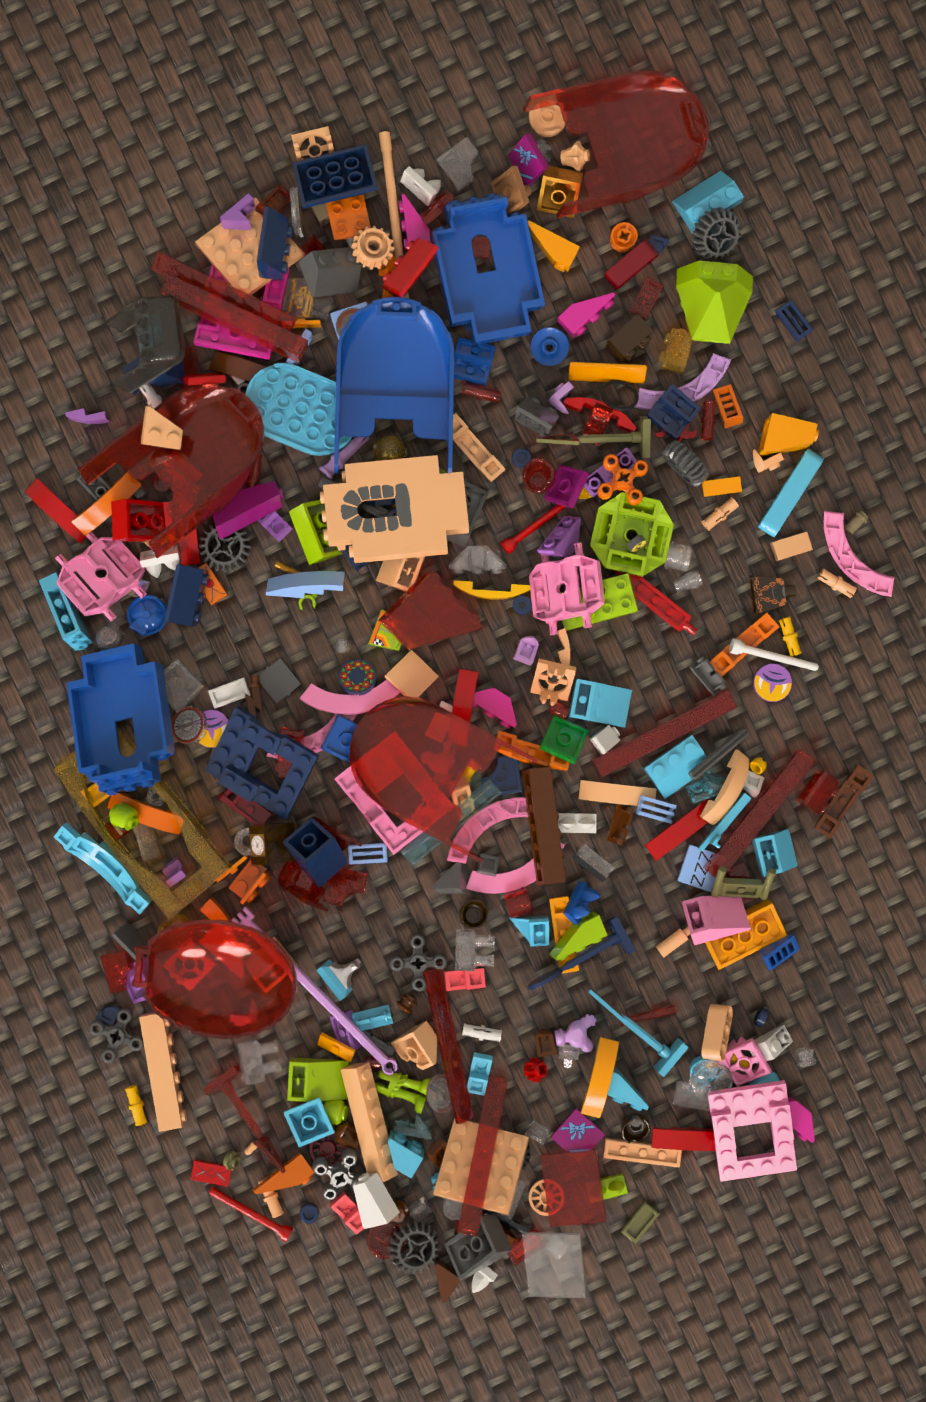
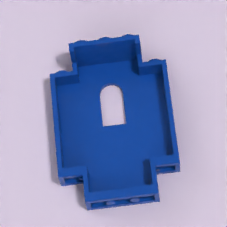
M496 193L488 194L485 196L486 198L481 199L471 197L465 202H459V200L449 202L444 209L448 229L446 227L435 228L430 236L432 244L439 247L435 260L449 325L453 327L469 324L473 346L529 335L532 331L528 312L542 309L545 306L526 214L520 215L518 212L512 213L507 217L506 208L509 205L507 197L497 195ZM483 235L489 240L495 271L477 273L471 245L472 239L475 236Z
M134 643L81 656L84 678L67 682L78 773L86 774V777H89V782L97 783L99 791L107 793L109 796L119 794L118 791L121 790L126 792L134 791L138 786L144 788L152 787L154 783L161 782L158 761L167 760L169 756L176 755L163 665L155 661L144 664L142 647ZM132 718L136 750L133 755L125 757L120 751L116 722Z

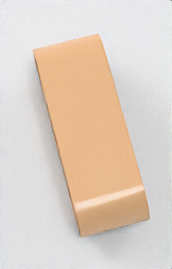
M710 1005L702 1044L703 1059L719 1061L725 1059L733 1016L731 1006Z

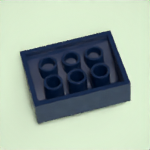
M367 144L292 163L303 209L378 190Z

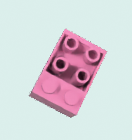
M700 896L682 901L694 945L751 930L741 897L718 896L714 898L712 896Z

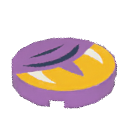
M768 664L756 672L753 678V687L761 699L767 702H777L789 694L792 688V679L790 673L784 667L778 664Z
M207 710L201 713L203 717V730L196 740L205 747L216 748L229 719L220 711ZM201 720L195 721L193 725L200 723Z

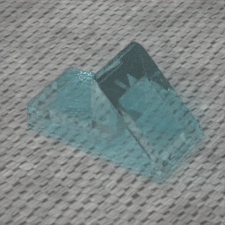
M706 771L702 774L703 780L687 785L686 790L692 803L694 804L718 795L725 782L723 777Z
M416 1113L414 1124H411V1121L406 1119L395 1121L393 1133L428 1140L432 1139V1130L419 1113Z

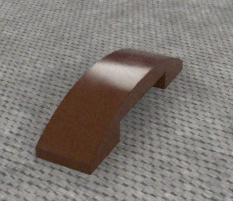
M214 351L209 366L211 371L250 382L260 370L266 368L260 364Z
M857 765L835 792L814 828L831 839L840 826V821L861 791L865 790L874 775Z

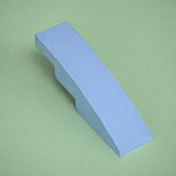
M300 572L269 578L266 595L304 598L305 593L323 595L324 590L343 591L345 572Z

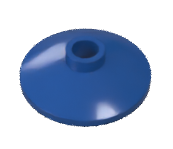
M556 328L541 329L532 338L531 353L534 359L542 365H557L568 354V339L563 332ZM546 346H552L553 350L547 351Z

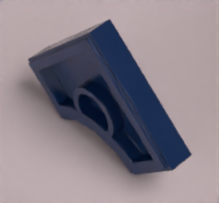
M506 755L498 757L495 770L489 776L482 778L484 797L523 792L518 760Z

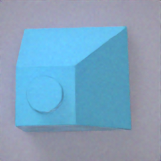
M320 1097L283 1112L298 1147L335 1133Z

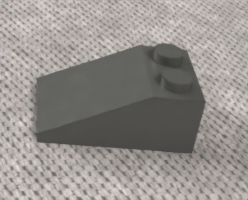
M526 397L517 407L514 420L537 434L548 437L559 420L558 412L551 407H543L536 398L531 397L529 399Z
M464 481L469 533L446 535L447 540L462 547H465L489 493Z
M496 1214L480 1216L444 1244L459 1280L473 1275L512 1251Z

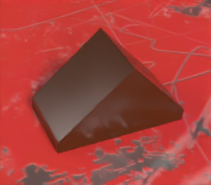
M437 1258L435 1259L434 1266L442 1303H445L460 1280L454 1268Z

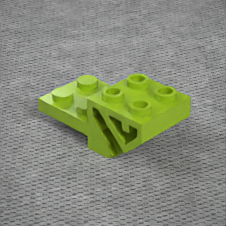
M628 573L602 580L605 603L591 614V624L639 611ZM579 587V589H580V594H581V604H582V603H584V601H583V592H582V587ZM582 616L562 620L566 631L584 626Z

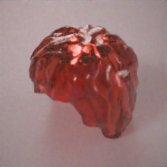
M539 457L533 458L526 463L522 474L524 487L528 491L537 494L544 493L553 488L556 482V472L551 463Z

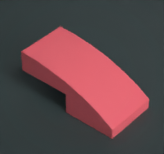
M484 968L443 971L445 991L486 987Z
M345 1191L341 1192L329 1203L330 1207L355 1234L364 1229L358 1205Z

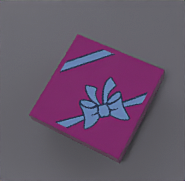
M530 133L525 134L508 154L513 166H518L524 185L532 186L549 167L546 158L542 155L537 142Z
M575 1108L554 1131L551 1138L580 1163L602 1139L605 1133L582 1114L580 1110Z

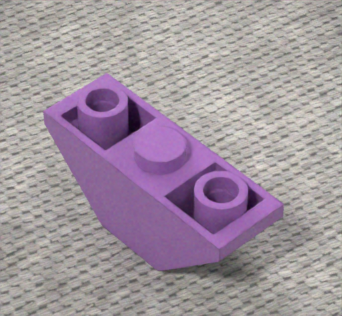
M627 447L616 455L619 460V466L622 469H631L637 461ZM602 465L588 476L584 488L591 497L597 495L598 487L602 483H609L613 480L612 472L606 470Z
M563 516L538 548V553L556 558L570 557L575 551L574 544H577L579 540L580 517Z

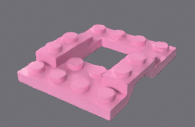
M396 731L335 778L393 855L454 808L450 800ZM402 774H405L427 804L397 827L374 796Z
M785 1080L707 1092L720 1181L797 1170L791 1112ZM770 1122L774 1152L737 1158L733 1127Z

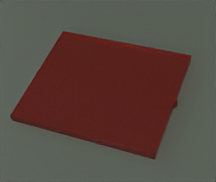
M597 1150L567 1151L566 1153L540 1156L550 1227L579 1226L580 1224L607 1221Z

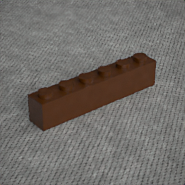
M551 767L524 770L522 775L537 886L566 882L567 873L563 865L564 851L561 848V831L558 828L559 813L555 805L556 792L553 790V772Z

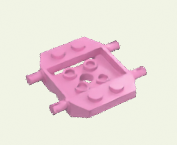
M91 531L86 537L93 544L82 554L75 556L70 561H67L62 554L55 558L62 566L57 586L84 616L104 613L111 622L117 617L110 610L111 605L131 590L135 591L141 599L147 595L140 586L145 567L142 568L139 560L122 541H114L113 537H101L98 539ZM104 570L107 574L105 577L99 578L96 576V572ZM75 571L84 579V581L91 587V589L98 595L100 599H96V597L74 574Z
M582 543L574 544L575 555L559 561H549V556L541 554L542 563L537 564L529 575L533 617L546 621V624H549L550 635L558 634L557 621L579 616L583 617L584 628L592 627L591 614L605 603L600 561L584 556ZM577 566L580 567L581 584H582L583 601H584V603H582V604H581V594H580V589H579V581H578V580H579V575H578V572H577ZM564 583L566 590L561 594L560 586Z

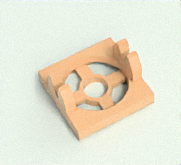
M328 126L291 135L297 161L304 160L302 157L306 156L310 158L321 156L322 152L329 151V153L334 152ZM314 136L323 138L327 145L320 146L317 144ZM309 138L310 145L308 148L300 151L304 140ZM311 147H319L320 153L317 156H312L309 153Z
M539 659L530 693L539 694L542 704H545L547 699H550L551 706L555 705L558 699L568 701L576 667ZM553 675H555L559 680L557 682H551L548 679V677L552 678ZM539 679L546 680L549 684L548 689L541 686ZM558 684L566 685L560 691L554 690V686Z

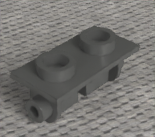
M702 656L689 667L713 697L727 687L726 681L718 672L715 674L711 673L715 668L707 658L705 659Z

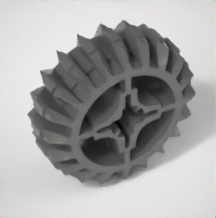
M718 207L717 209L711 208L710 213L705 211V216L699 217L700 222L694 223L697 228L692 231L695 236L691 238L698 254L703 255L706 259L716 261L717 258L723 260L724 255L729 256L730 250L735 251L734 246L739 244L737 240L742 237L739 232L743 228L740 225V219L737 218L738 216L734 212H731L728 208Z
M673 441L662 452L663 458L669 467L691 486L698 487L709 476L706 466L683 443Z
M213 525L209 526L212 530L210 533L204 530V533L208 536L207 538H200V540L205 542V544L199 545L200 548L205 549L200 552V555H207L203 559L205 563L211 560L209 563L210 568H213L216 564V571L219 572L222 566L223 572L227 573L228 567L232 572L235 571L233 566L235 564L238 568H241L240 560L243 563L247 562L243 556H250V553L245 550L251 549L252 546L245 544L251 541L249 537L243 538L247 535L246 531L240 533V529L234 532L236 536L233 538L221 539L226 544L229 542L227 546L228 552L224 549L221 551L223 543L220 541L217 529ZM215 537V539L217 540V547L213 549L214 551L211 553V542ZM240 540V551L235 556L233 548ZM227 554L231 561L220 562L215 557Z
M413 1220L412 1225H410L406 1221V1227L403 1228L402 1225H399L400 1231L393 1232L396 1237L390 1238L392 1244L388 1245L391 1251L389 1256L393 1258L392 1262L394 1265H397L399 1270L404 1269V1272L407 1274L411 1270L412 1274H416L418 1269L420 1273H423V1267L430 1269L429 1263L436 1262L433 1257L439 1256L436 1250L441 1249L438 1244L440 1239L436 1236L437 1232L434 1229L431 1230V1225L427 1224L425 1226L424 1221L418 1224L416 1220ZM413 1234H423L422 1236L419 1235V1236H417V1237H411V1236H410V1235H413ZM406 1240V1244L400 1252L401 1245L403 1241ZM410 1242L416 1245L418 1252L415 1249L413 1250ZM427 1243H428V1248H427L425 1254L423 1255V1250H424V1248L427 1246ZM412 1257L418 1258L416 1260H406L407 1258L410 1259Z

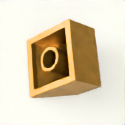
M549 166L543 174L537 211L574 218L583 173Z

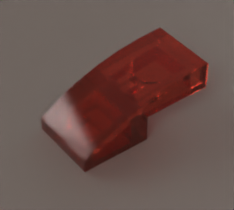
M596 402L583 435L604 434L614 409Z

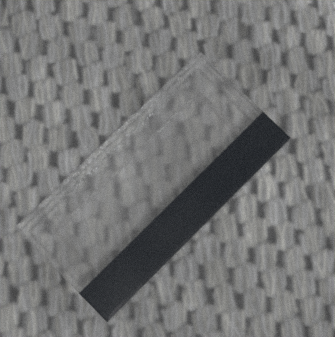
M583 844L572 858L602 883L614 869L611 864L586 844Z

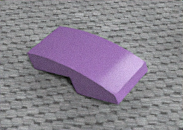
M84 408L65 412L66 417L75 422L85 424L110 422L109 416L105 411L90 415Z
M276 511L257 520L278 542L292 530L290 525Z
M179 856L163 866L162 872L167 877L166 883L170 888L186 876L184 864Z

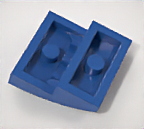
M459 337L454 353V378L486 386L496 347L487 344L473 346L472 340Z

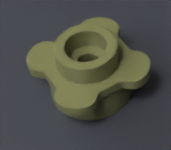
M229 1151L225 1155L223 1164L227 1170L235 1171L241 1161L240 1152Z

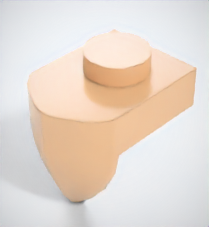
M755 449L753 450V460L758 473L768 468L772 471L780 467V462L784 460L780 452L763 461L759 453Z

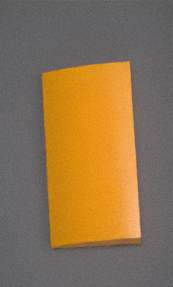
M769 899L745 910L751 930L705 942L718 970L787 936L773 903Z

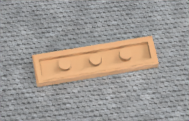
M605 1137L603 1158L680 1167L682 1150L651 1148V1143L648 1142L638 1143L632 1141L629 1144L624 1139Z

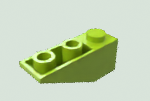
M591 911L581 919L579 925L572 924L549 953L550 956L556 961H561L568 958L569 954L573 952H580L586 946L602 941V938L608 935L600 915Z

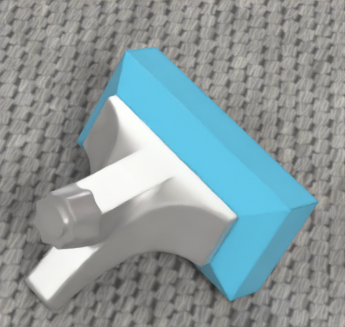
M356 958L350 963L340 965L335 962L333 963L329 959L316 971L339 1001H341L353 990L351 987V976L354 970L356 971L359 968L361 961Z

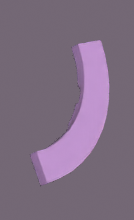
M713 353L702 373L693 381L678 389L693 402L698 401L717 385L726 372L731 359ZM640 388L638 392L639 400L635 408L650 410L665 391H652Z

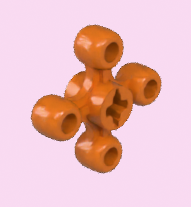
M607 455L603 460V466L606 470L612 472L613 480L609 483H602L598 487V496L601 499H609L615 490L626 493L629 504H640L643 494L640 490L634 488L633 479L644 476L648 471V464L643 460H639L634 463L631 469H622L619 466V460L616 455ZM620 478H621V479H624V478L626 479V478H627L626 482H625L624 480H623V481H619ZM606 489L608 493H604L602 490Z

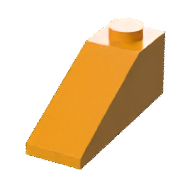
M528 221L530 235L549 261L554 264L557 270L569 272L580 246Z

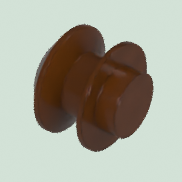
M409 993L406 995L402 994L403 1000L396 1001L398 1007L405 1013H412L411 1007L417 1006L415 1003L417 999Z
M395 1200L394 1203L400 1213L392 1221L399 1223L408 1215L409 1210L404 1202Z

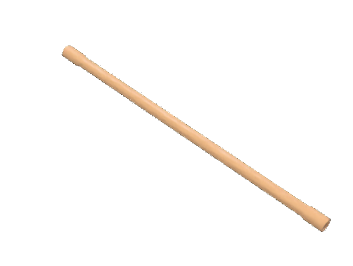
M384 131L379 133V140L383 157L395 260H397L400 255L404 257L392 160L390 132ZM409 293L404 298L409 299Z

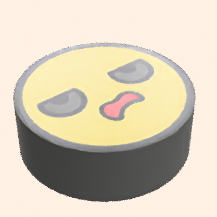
M638 535L630 540L627 548L631 553H635L647 541L643 535Z

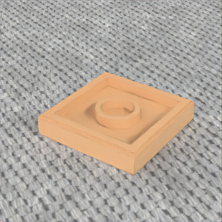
M412 650L385 675V678L411 703L439 677Z

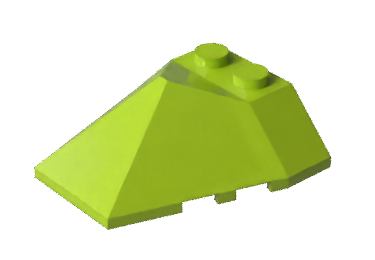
M697 261L677 269L676 291L679 293L680 304L685 313V320L691 340L730 344L752 295L753 276L738 264Z

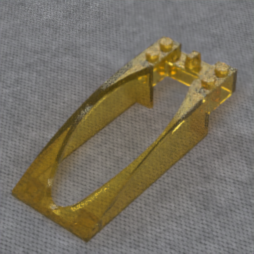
M117 726L121 754L129 757L134 754L136 747ZM76 751L53 769L99 835L169 920L175 917L232 868L208 839L211 837L161 778V782L154 783L153 787L172 811L180 826L188 851L202 867L176 890L173 886L170 888L166 883L165 874L163 872L155 874L139 864L98 816L87 788L85 775L78 773Z

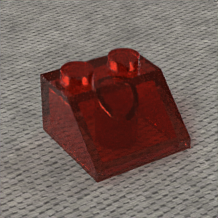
M817 770L796 802L815 815L823 814L829 806L827 804L831 797L834 798L838 793L840 783L828 772Z

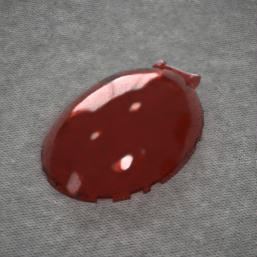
M225 920L187 921L162 930L148 941V947L135 946L134 952H136L134 980H132L131 986L145 988L144 999L151 1006V1010L161 1019H166L173 1023V1026L189 1030L193 1034L218 1039H239L241 1037L257 1035L278 1024L289 1013L296 998L298 987L297 974L289 955L274 939L251 926ZM144 954H148L146 980H142Z

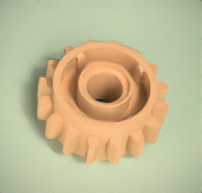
M366 226L364 231L359 230L358 236H354L353 241L355 243H352L351 248L355 250L352 255L357 257L356 262H361L364 268L368 266L370 270L373 267L380 269L382 264L386 266L388 260H391L393 256L391 253L394 251V247L391 246L393 240L389 239V233L383 232V228L376 229L373 226V228L369 229ZM374 245L377 250L373 251L368 246Z

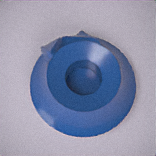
M153 595L143 596L142 599L140 597L134 599L127 611L129 628L142 636L159 632L166 624L164 620L167 608L164 602Z

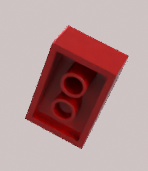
M133 499L111 501L112 537L114 541L169 542L166 537L163 502Z

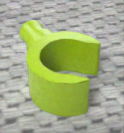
M318 594L305 595L304 598H300L298 603L300 609L303 611L302 602L307 598L312 600L315 609V599Z

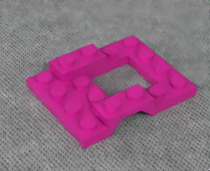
M212 265L206 287L205 305L202 318L197 325L194 345L270 360L282 314V304L290 273L289 268L287 274L283 275V281L273 279L266 284L258 318L224 311L228 282Z

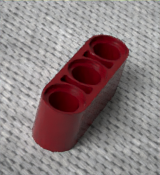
M646 239L604 274V277L615 290H618L655 260L659 253Z

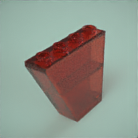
M425 571L378 620L409 650L472 632L483 627L479 623L481 619L474 612L470 613L466 609L468 605L459 598L457 600L454 597L455 592L448 585L444 586L440 582L442 578L436 572Z

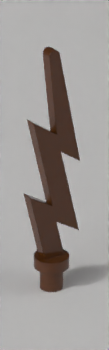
M252 675L251 683H249L252 698L245 694L247 711L256 717L255 707L262 711L259 692L261 684L259 683V676Z

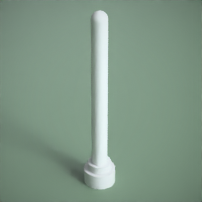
M736 638L731 640L729 646V653L736 655L744 652L814 671L819 668L817 663L747 646L742 640Z

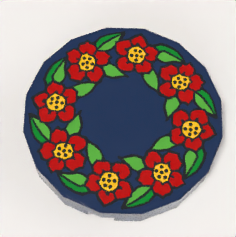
M353 659L344 663L338 674L339 685L349 695L355 694L360 696L367 694L374 688L377 679L376 670L373 665L362 659Z

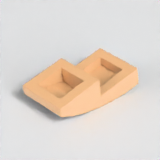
M564 628L558 631V637L563 650L557 652L561 664L570 665V645Z

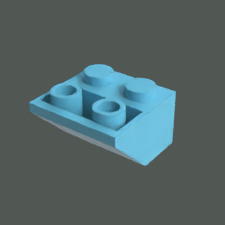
M789 829L751 837L761 876H767L770 868L775 869L776 874L798 866Z
M391 1129L388 1144L394 1168L412 1178L423 1160V1145L416 1140H408L403 1132Z

